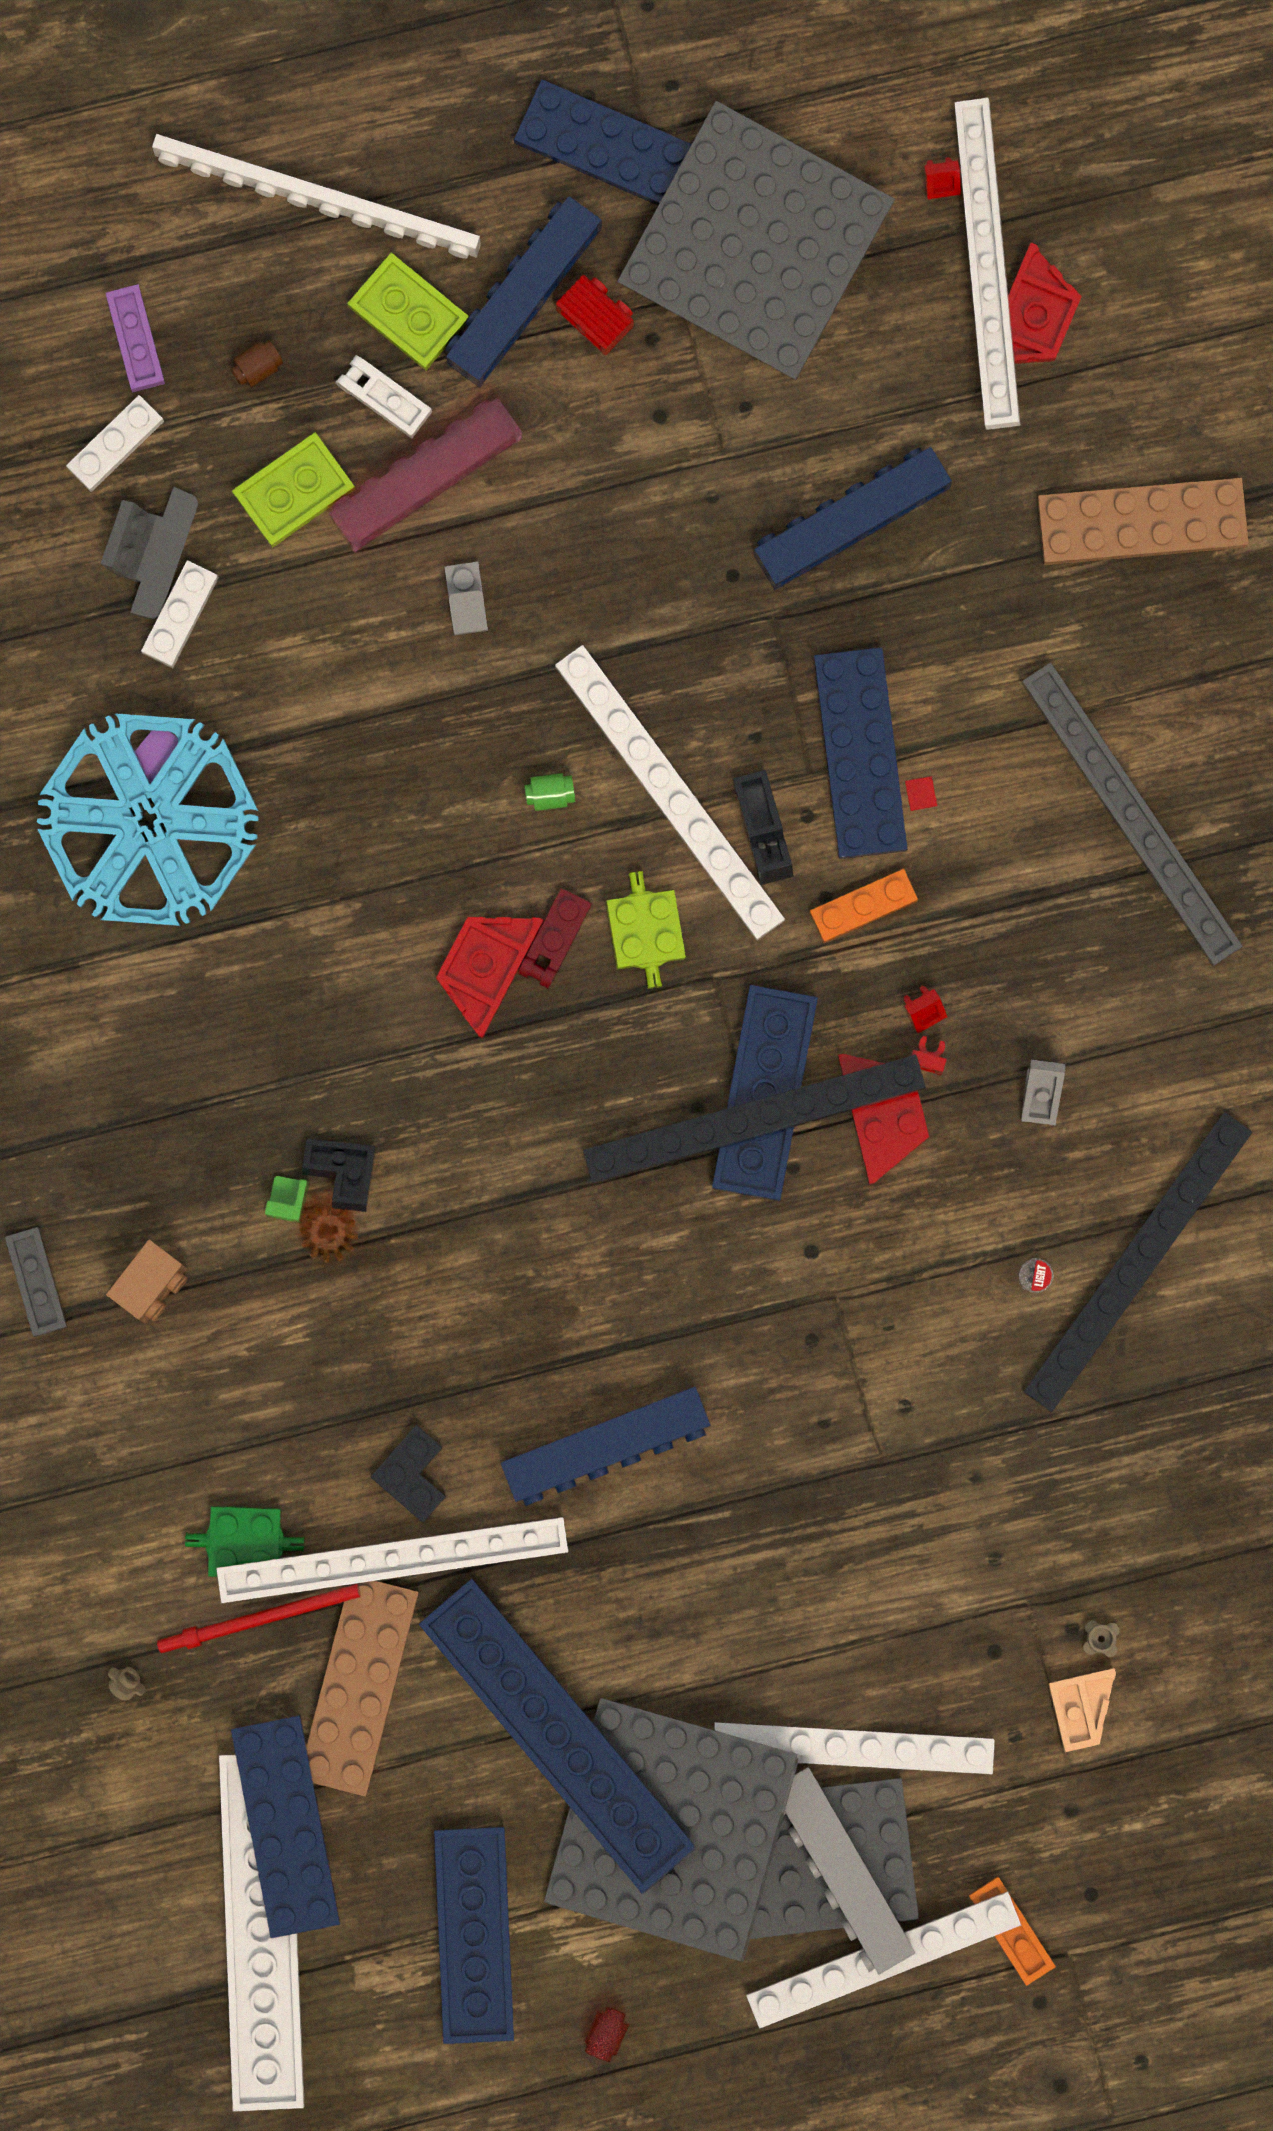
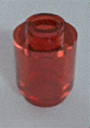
M608 2006L605 2012L597 2010L584 2041L587 2043L585 2052L600 2060L611 2062L613 2055L617 2056L630 2025L624 2020L626 2014Z

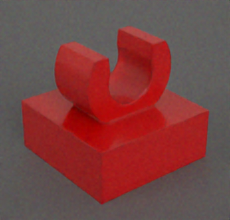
M947 157L944 163L933 164L932 160H928L927 165H924L927 199L961 195L958 160L952 161L951 158Z
M924 986L920 987L922 996L914 1001L908 995L904 996L906 1004L904 1007L913 1028L918 1034L947 1018L946 1011L937 992L934 989L929 991Z
M923 1036L918 1044L919 1051L913 1050L911 1056L917 1055L922 1071L942 1075L947 1059L940 1056L945 1050V1042L940 1041L938 1050L929 1052L925 1047L927 1037Z

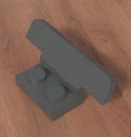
M174 486L163 517L149 514L135 503L122 500L100 563L115 575L140 583L130 611L135 616L147 619L159 617L198 507V501L194 495Z

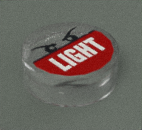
M1039 1258L1026 1261L1018 1272L1020 1285L1030 1293L1044 1292L1050 1287L1054 1278L1053 1269L1050 1264Z

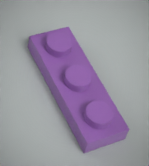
M139 285L107 292L106 297L132 393L165 384Z

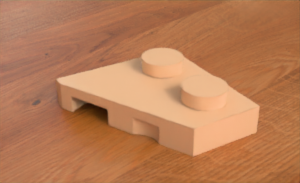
M1115 1668L1048 1683L1064 1752L1100 1744L1112 1684L1116 1675Z

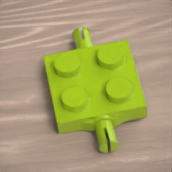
M643 871L628 874L632 894L625 898L606 901L617 970L631 967L645 969L648 989L662 987L659 967L666 962L686 958L675 891L658 893L646 891Z

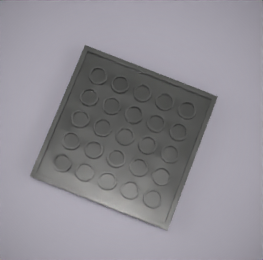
M715 101L617 282L786 376L797 380L895 199L722 103Z
M600 1698L593 1724L697 1848L648 1891L642 1894L570 1808L544 1903L737 1961H744L800 1755Z

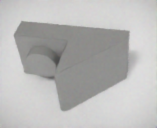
M472 562L444 566L454 636L488 631L479 563Z
M1031 1060L1030 1067L1026 1073L1021 1121L1056 1125L1065 1076V1064Z

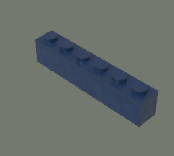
M568 196L563 204L560 201L555 204L547 217L550 221L543 230L538 228L532 234L527 243L530 246L522 257L517 255L507 268L509 275L502 284L497 281L486 296L489 301L482 310L477 308L473 311L466 322V325L469 326L461 337L456 335L445 350L448 353L446 356L447 365L479 388H481L602 229V220L570 196Z
M932 447L924 451L921 448L911 451L904 456V463L895 468L892 465H888L874 474L876 479L866 485L863 482L854 484L845 491L846 496L836 502L833 499H829L820 504L815 509L817 513L805 519L804 516H800L786 525L788 530L776 536L774 533H771L760 539L756 543L758 547L754 549V558L774 591L949 490L952 480Z
M695 1386L501 1462V1466L515 1502L523 1500L524 1505L527 1506L543 1500L542 1492L555 1488L558 1494L576 1487L575 1479L588 1475L591 1481L609 1474L607 1467L620 1462L622 1468L640 1462L642 1460L639 1454L649 1450H653L654 1455L673 1449L672 1441L685 1437L688 1443L706 1436L704 1429L711 1425Z

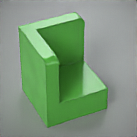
M276 1176L270 1201L267 1200L265 1215L267 1217L301 1223L309 1182L304 1179L295 1180Z

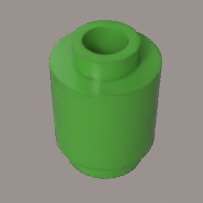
M563 773L530 777L531 784L525 785L527 805H534L535 811L567 807V803L575 802L572 775L563 776Z

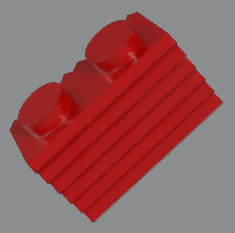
M582 275L557 301L556 311L606 356L634 327V320L631 318L633 312L620 300L614 303L606 295L608 289L597 278L593 277L590 281L585 275Z

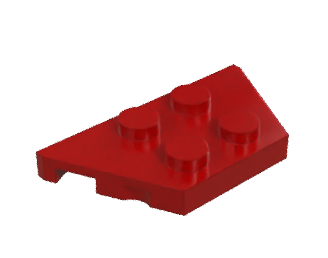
M1030 243L1008 295L1015 364L1055 361L1082 297L1071 284H1068L1063 279L1060 271L1045 259L1034 243Z
M467 917L436 979L480 1038H484L544 922L543 919L534 917L532 919Z
M847 1054L838 1055L842 1076L885 1064ZM918 1092L851 1111L869 1185L876 1183L883 1175L929 1138Z

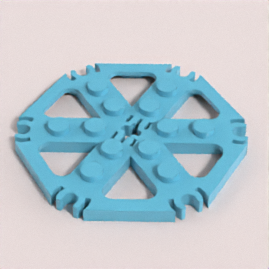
M115 714L120 723V728H117L115 720L111 716H107L105 718L109 724L108 731L100 733L94 723L90 724V732L95 737L92 741L87 735L86 728H84L40 793V795H51L54 799L53 801L48 799L38 801V805L48 806L51 809V815L47 819L38 818L37 823L41 825L51 824L52 829H38L72 901L75 900L76 895L81 890L84 891V894L78 899L77 905L79 907H82L90 898L96 901L97 907L92 913L94 917L99 916L103 912L104 906H107L106 914L101 920L182 926L176 915V911H180L182 921L188 924L191 922L187 914L188 909L191 906H195L199 909L202 916L206 915L207 909L201 902L205 899L209 904L210 911H212L256 845H247L242 843L243 838L246 840L258 839L257 834L246 832L245 824L248 821H259V817L252 814L245 815L244 811L259 810L225 740L222 739L221 744L214 750L212 746L217 743L219 734L215 732L207 741L201 739L200 731L204 727L203 723L200 722L195 725L191 734L189 729L195 719ZM136 730L172 732L177 736L178 744L150 784L131 745V735ZM95 754L98 756L119 800L72 797L67 793L65 788L66 782L85 755ZM209 763H218L222 766L236 795L235 803L231 807L217 808L180 805ZM150 798L152 799V801H153V803H154V805H155L153 808H152L151 803H150V801H149ZM139 803H142L144 810H147L149 814L155 813L158 819L153 821L154 830L157 834L156 837L148 826H141L139 824V821L143 819V811ZM131 807H132V809H133V811H134V813H135L136 816H133V813H132V811H131V809H130ZM161 823L164 824L167 832H164ZM71 831L116 835L90 875L87 877L77 875L62 846L63 836ZM143 832L145 833V835H146V837H147V839H148L147 842H146V840H145V838H144V836H143V834H142ZM178 839L222 842L231 847L232 856L212 885L203 886L198 882ZM145 856L167 898L165 907L160 910L127 908L121 904L119 899L121 891Z

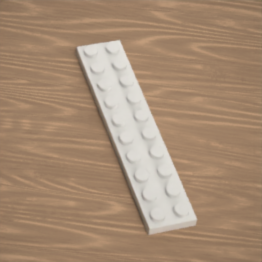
M220 1755L233 2111L304 2108L298 1933L270 1938L236 1755Z

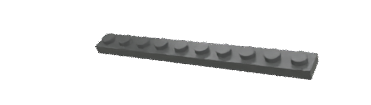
M1050 662L1024 679L1021 684L1212 967L1243 947L1052 663Z

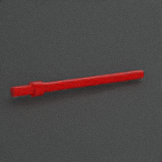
M354 1584L206 1627H189L183 1629L181 1634L157 1640V1646L161 1654L187 1647L189 1650L202 1646L204 1641L360 1598V1589L358 1584Z

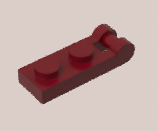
M561 888L518 974L525 978L531 976L540 981L539 985L549 989L592 903ZM539 956L551 961L547 969L535 964Z

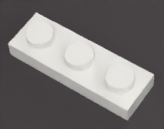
M138 395L66 467L92 492L164 420Z
M187 560L141 650L142 654L171 668L174 667L219 578L218 575Z

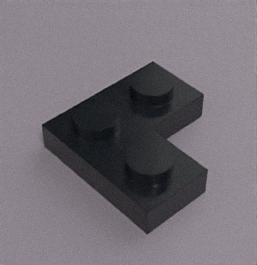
M307 1139L302 1175L335 1178L332 1208L367 1212L375 1159V1146Z
M415 1425L371 1478L424 1523L446 1498L445 1495L421 1475L422 1471L443 1447L420 1427Z

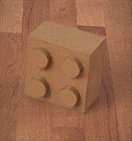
M149 1239L106 1295L139 1321L146 1324L150 1319L155 1322L167 1306L163 1301L169 1293H178L186 1283L188 1277L184 1274L188 1268Z

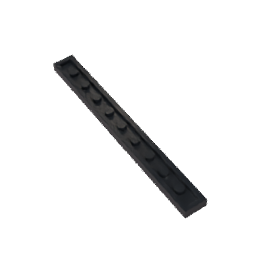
M912 1055L583 1150L592 1184H597L925 1090L926 1086L917 1055Z
M1226 1112L1221 1115L1023 1391L1024 1394L1049 1412H1053L1253 1133L1251 1130Z

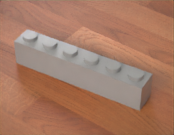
M808 1767L797 1773L793 1779L784 1813L793 1825L787 1830L797 1848L804 1845L808 1851L810 1858L806 1859L805 1862L815 1879L822 1876L828 1886V1889L824 1890L823 1893L832 1909L840 1907L846 1919L840 1923L851 1941L857 1938L864 1951L858 1954L868 1972L875 1969L878 1975L914 1955L915 1951L811 1770Z

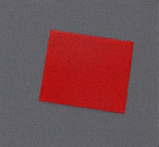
M932 776L905 781L910 811L937 806Z

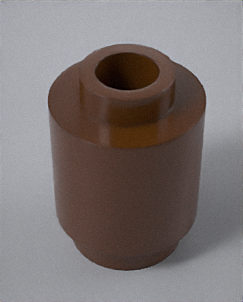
M268 340L263 344L261 342L255 344L233 358L235 366L230 369L241 386L246 383L252 388L278 371L277 367L282 365L283 361L274 345Z

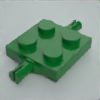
M211 1506L210 1526L207 1534L186 1532L185 1539L199 1540H186L185 1547L206 1548L209 1557L208 1576L218 1577V1567L280 1559L283 1551L304 1552L305 1546L291 1544H304L305 1537H284L281 1528V1508Z

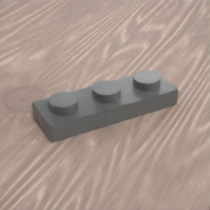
M36 1227L6 1236V1244L33 1337L68 1328L40 1228Z

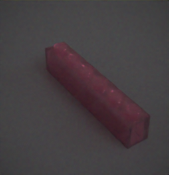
M499 398L493 402H490V400L483 401L473 409L474 415L465 421L458 419L445 428L446 434L437 440L430 438L417 447L418 453L407 460L405 457L398 459L389 466L388 470L390 472L380 479L377 476L370 478L361 485L360 489L362 491L352 498L349 495L344 496L333 504V511L329 513L331 521L354 553L522 439L521 429Z

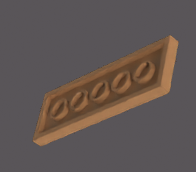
M1242 478L1039 495L1037 498L1044 565L1247 548L1249 545Z
M378 1581L355 1583L359 1586L361 1597L345 1601L343 1604L307 1743L313 1782L315 1784L365 1797L370 1785L419 1595L417 1591Z

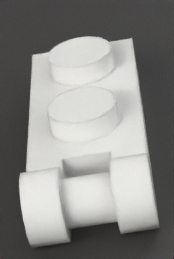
M356 355L350 363L352 366L346 375L342 374L335 383L346 393L354 396L412 439L430 416L432 409ZM362 375L369 378L363 388L357 384Z

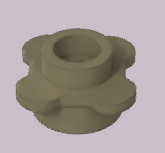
M1089 1621L1085 1625L1087 1642L1083 1645L1084 1652L1088 1655L1103 1653L1107 1657L1116 1655L1118 1648L1115 1644L1116 1636L1120 1632L1119 1627L1115 1623L1101 1625L1096 1621ZM1101 1635L1105 1638L1103 1642L1098 1641V1637Z
M126 1667L121 1670L111 1668L108 1671V1676L111 1679L109 1681V1689L117 1698L130 1700L135 1694L142 1696L145 1693L146 1688L140 1683V1676L133 1668Z

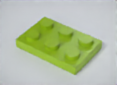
M393 253L389 254L347 303L352 311L425 371L466 325L469 318L466 313Z
M315 432L232 490V493L273 548L356 489Z

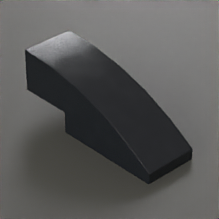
M766 770L733 778L760 885L794 877L791 858L783 834V827Z

